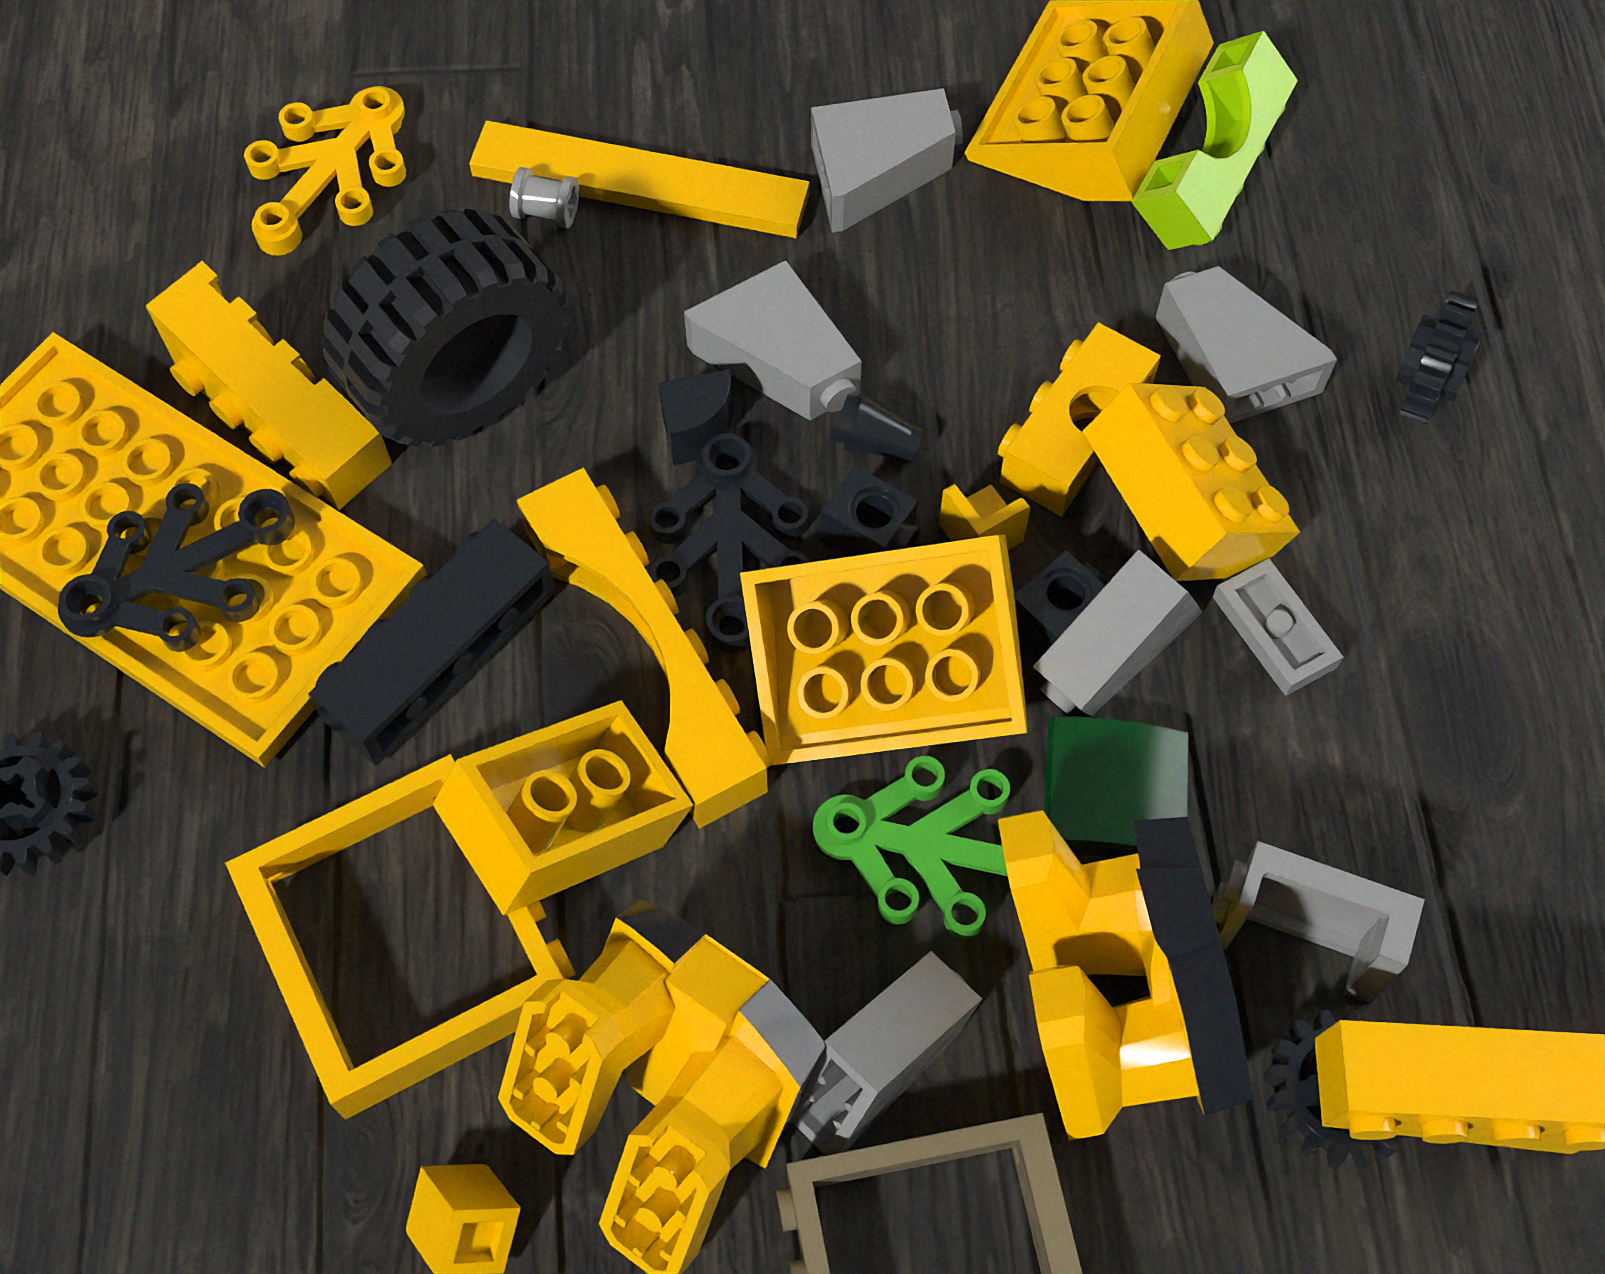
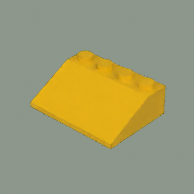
M1050 0L964 153L968 161L1082 201H1132L1155 161L1214 44L1199 1Z
M1005 534L740 573L764 738L772 765L1028 732L1015 597Z

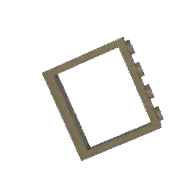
M1043 1113L786 1164L788 1186L775 1189L783 1232L797 1229L802 1259L789 1261L791 1274H830L814 1193L815 1187L1009 1148L1012 1149L1041 1274H1082Z

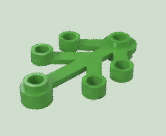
M919 756L911 760L906 767L904 777L865 800L853 795H839L828 799L819 807L813 820V835L817 845L825 854L834 859L852 860L877 897L878 911L884 920L892 924L909 922L917 912L919 894L916 887L910 881L894 877L878 849L900 853L905 856L943 911L944 925L950 934L957 938L968 939L976 936L981 931L986 917L984 903L976 895L963 892L944 863L1008 876L1002 846L949 835L980 815L995 814L1005 807L1010 792V784L1005 775L993 769H985L978 772L972 778L968 791L910 826L884 820L916 799L928 801L936 798L941 793L945 771L942 764L930 756ZM919 771H928L935 776L936 782L930 786H920L913 780L912 776ZM992 784L999 789L1001 796L994 800H987L979 795L977 789L981 785ZM841 817H850L858 823L859 827L852 833L844 834L834 827V823ZM900 892L909 898L911 904L908 908L897 911L891 909L885 899L891 893ZM965 906L975 912L977 920L970 925H962L955 921L952 912L958 907Z

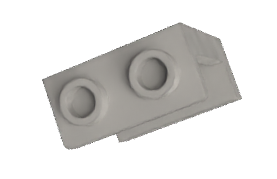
M1258 841L1245 863L1233 860L1225 883L1221 882L1219 884L1211 907L1215 922L1219 924L1218 933L1223 949L1228 948L1245 920L1249 919L1353 956L1344 994L1371 1003L1408 965L1425 899Z

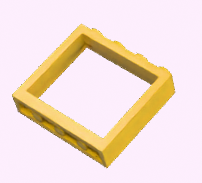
M451 754L225 863L329 1103L345 1120L516 1032L522 1007L526 999L547 980L568 979L576 975L559 939L557 938L547 944L545 943L536 922L547 916L540 901L534 902L507 914L537 974L536 976L354 1068L273 883L433 806L435 798L455 764Z

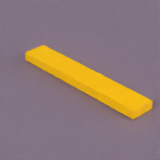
M487 120L469 162L472 176L512 183L518 168L526 167L531 168L533 175L562 181L566 176L578 178L579 197L797 238L810 195L809 181Z

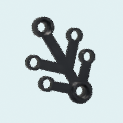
M730 433L719 434L711 438L699 452L697 458L699 473L669 501L658 503L651 509L649 524L652 536L661 543L671 544L684 537L687 530L686 517L716 493V512L670 555L657 558L650 566L649 576L655 583L659 581V575L665 571L678 573L679 577L675 581L666 583L673 596L677 597L687 587V574L717 547L718 600L711 604L706 613L707 635L710 642L716 648L725 652H738L751 645L740 573H743L742 545L770 568L810 563L806 555L798 551H790L741 511L740 492L772 514L773 530L778 536L785 539L799 538L807 531L809 512L807 505L802 500L796 497H788L757 472L758 460L753 447L742 437ZM723 463H733L738 466L731 470L718 468ZM786 513H795L801 517L799 521L791 524L785 523L780 519ZM665 517H672L678 520V523L670 528L658 525V522ZM728 624H737L743 628V631L737 635H724L721 632L722 628Z
M191 483L179 484L167 494V511L141 568L123 577L121 575L129 555L143 551L149 545L152 534L143 517L137 512L123 511L116 514L108 523L107 534L109 537L92 574L75 577L63 587L58 603V615L61 622L71 633L80 637H97L117 626L158 636L168 649L182 652L195 646L200 639L201 629L192 613L180 607L171 608L163 612L132 603L133 601L156 592L219 607L225 618L232 622H244L251 619L257 613L260 602L255 590L248 581L241 578L223 581L193 574V572L254 542L271 546L285 541L295 525V516L286 497L273 489L256 490L247 495L241 502L238 512L239 521L180 549L189 527L201 523L207 517L209 503L198 486ZM190 499L196 500V503L190 509L178 510L183 502ZM268 519H278L277 522L270 526L261 527ZM138 527L137 532L133 536L120 538L126 529ZM238 594L247 595L246 600L241 605L235 607L228 606L232 597ZM102 603L95 611L85 614L91 605ZM179 623L188 624L182 634L169 636L170 630Z

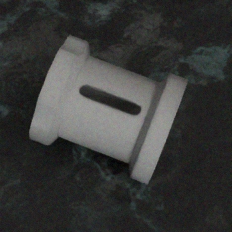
M519 167L511 186L510 214L512 217L523 219L527 214L557 221L559 227L570 228L573 224L579 202L580 188L578 178L566 176L562 181L533 175L531 168Z

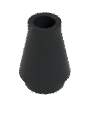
M865 393L862 399L847 394L831 439L845 444L843 450L899 458L912 463L925 429L913 425Z

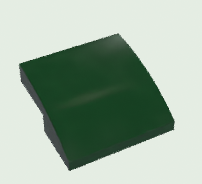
M1054 716L1048 721L1044 813L1071 850L1101 857L1114 849L1133 854L1138 853L1133 820L1187 817L1188 733L1149 724L1103 718Z

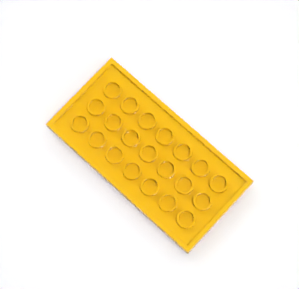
M54 332L0 384V589L264 768L316 709L308 693L315 687L321 673L331 664L343 661L363 642L368 629L379 619L390 617L409 599L414 586L423 577L427 576L424 565ZM191 483L198 486L209 503L207 517L201 523L189 527L180 549L239 521L238 512L241 502L247 495L256 490L273 489L286 497L295 516V525L285 541L271 546L254 542L193 572V574L223 581L233 578H241L248 581L255 590L260 602L257 613L251 619L244 622H232L225 618L219 607L156 592L133 601L132 603L163 612L171 608L180 607L192 613L201 629L200 639L195 646L182 652L168 649L158 636L117 626L97 637H80L71 633L61 622L58 615V603L63 587L75 577L92 574L109 537L107 534L108 523L116 514L123 511L137 512L143 517L152 534L149 545L143 551L129 555L121 575L123 577L141 568L167 511V494L179 484ZM190 499L183 502L178 510L190 509L194 506L196 500ZM268 519L261 527L270 526L277 522L278 519ZM138 527L126 529L120 538L133 536L137 532ZM238 594L232 597L228 606L235 607L241 605L246 600L247 595ZM102 603L91 605L85 614L95 611ZM179 623L170 630L169 636L182 634L188 624Z

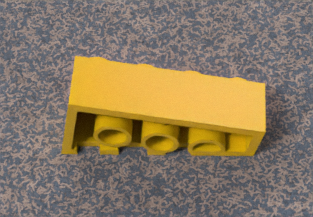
M201 261L146 305L175 363L170 368L171 374L192 396L202 392L211 400L209 402L211 409L227 427L235 430L240 425L250 434L249 440L254 448L269 463L274 465L281 460L291 469L289 474L297 486L316 498L321 495L337 510H340L392 465L382 435L325 378L314 385L315 377L300 357V354L284 339L274 345L270 335L256 320L257 313L238 296L229 304L224 299L217 284L219 281L218 275Z
M1340 1020L1315 1038L1322 1126L1349 1129L1351 1138L1382 1140L1393 1138L1396 1135L1422 1137V1140L1428 1143L1466 1142L1564 1154L1605 1149V1034Z

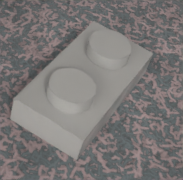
M1269 558L1217 585L1213 595L1214 600L1285 696L1338 668L1343 655Z

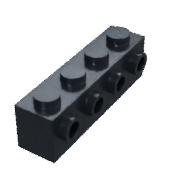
M495 518L480 532H473L466 536L458 545L454 556L439 571L423 577L412 589L409 599L390 617H384L376 621L366 632L363 642L343 661L331 664L321 673L315 687L308 693L321 719L373 765L377 766L556 592L549 561Z

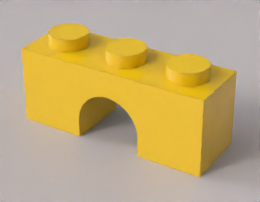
M1099 322L1084 342L1078 338L1075 339L1062 359L1060 365L1062 373L1054 383L1048 380L1043 382L1036 392L1029 408V412L1032 414L1023 426L1014 423L1005 434L998 449V455L1003 457L999 482L1062 517L1091 476L1097 456L1084 433L1073 422L1084 418H1096L1129 383L1153 384L1161 355Z

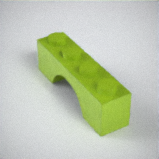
M1264 30L1219 44L1198 81L1207 115V131L1202 151L1194 150L1154 161L1131 201L1168 250L1190 245H1203L1213 241L1222 228V222L1235 198L1242 191L1247 175L1256 158L1264 150L1265 142L1277 119L1284 112L1285 104L1298 81Z

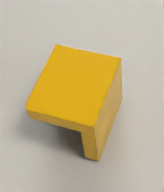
M953 484L943 490L939 526L951 542L1005 534L1007 549L1010 550L1024 542L1030 506L1023 498H1019L1007 505L992 485L966 498L959 488Z
M487 1165L421 1166L406 1225V1232L434 1274H504L521 1207Z

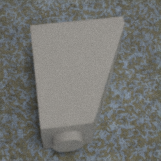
M944 88L811 107V146L832 232L844 231L952 169L954 145L962 144L963 132L960 114L958 110L950 111Z
M786 260L684 311L687 346L694 355L722 371L729 369L731 376L808 420H812L827 411L837 412L842 410L847 394L854 396L860 394L862 361Z
M1217 266L1198 273L1193 271L1185 272L1164 285L1156 319L1192 385L1206 387V389L1213 392L1220 399L1225 408L1224 416L1229 424L1323 393L1337 361L1332 350L1221 267Z
M1138 549L1033 666L1047 679L1039 689L1067 714L1077 706L1083 712L1093 716L1194 622L1203 611L1186 589Z
M930 951L824 1041L826 1047L793 1119L795 1126L825 1156L846 1152L960 1034L982 998L967 985L957 972L950 969Z

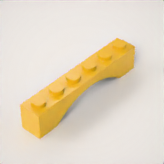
M583 467L517 499L524 530L536 551L549 561L552 576L579 586L609 603L635 626L653 650L665 675L670 692V724L664 749L666 765L693 803L689 812L698 828L706 826L767 793V767L772 765V760L765 744L756 731L753 730L746 734L735 715L740 713V708L732 690L724 679L714 682L704 666L709 662V658L702 641L692 628L683 632L674 617L675 614L679 613V609L673 594L664 580L661 579L654 583L644 567L649 565V560L645 549L633 531L624 535L616 519L620 518V512L606 485L603 484L596 488Z

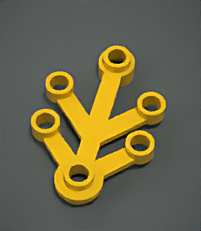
M382 86L369 87L358 92L348 105L318 111H311L310 107L304 103L288 104L281 109L279 122L284 135L291 141H305L317 132L345 129L337 138L277 149L274 143L260 140L253 142L246 148L244 152L245 161L251 175L257 179L267 180L274 178L280 172L310 167L279 203H266L255 212L251 226L262 251L270 255H285L300 245L303 234L297 219L336 175L340 192L336 195L335 205L342 222L350 226H359L371 219L373 207L369 194L363 189L356 152L368 138L372 140L375 151L369 158V166L374 181L381 186L392 187L400 184L405 179V164L401 153L396 150L393 137L400 129L405 115L402 98L396 91ZM304 120L299 124H292L294 121ZM270 158L265 162H258L260 159ZM386 165H395V166L392 167L391 169H387V170H382V169H381L382 167H384V166H386ZM352 204H361L359 207L355 209H347V207Z

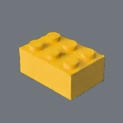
M1129 383L1082 432L1175 581L1232 578L1268 558L1271 559L1300 533L1288 514L1289 505L1279 491L1269 485L1255 464L1257 462L1255 452L1247 442L1236 435L1224 416L1225 408L1222 402L1213 392L1206 389V387Z
M620 700L457 759L432 805L504 916L664 847L692 808L693 803L627 707Z

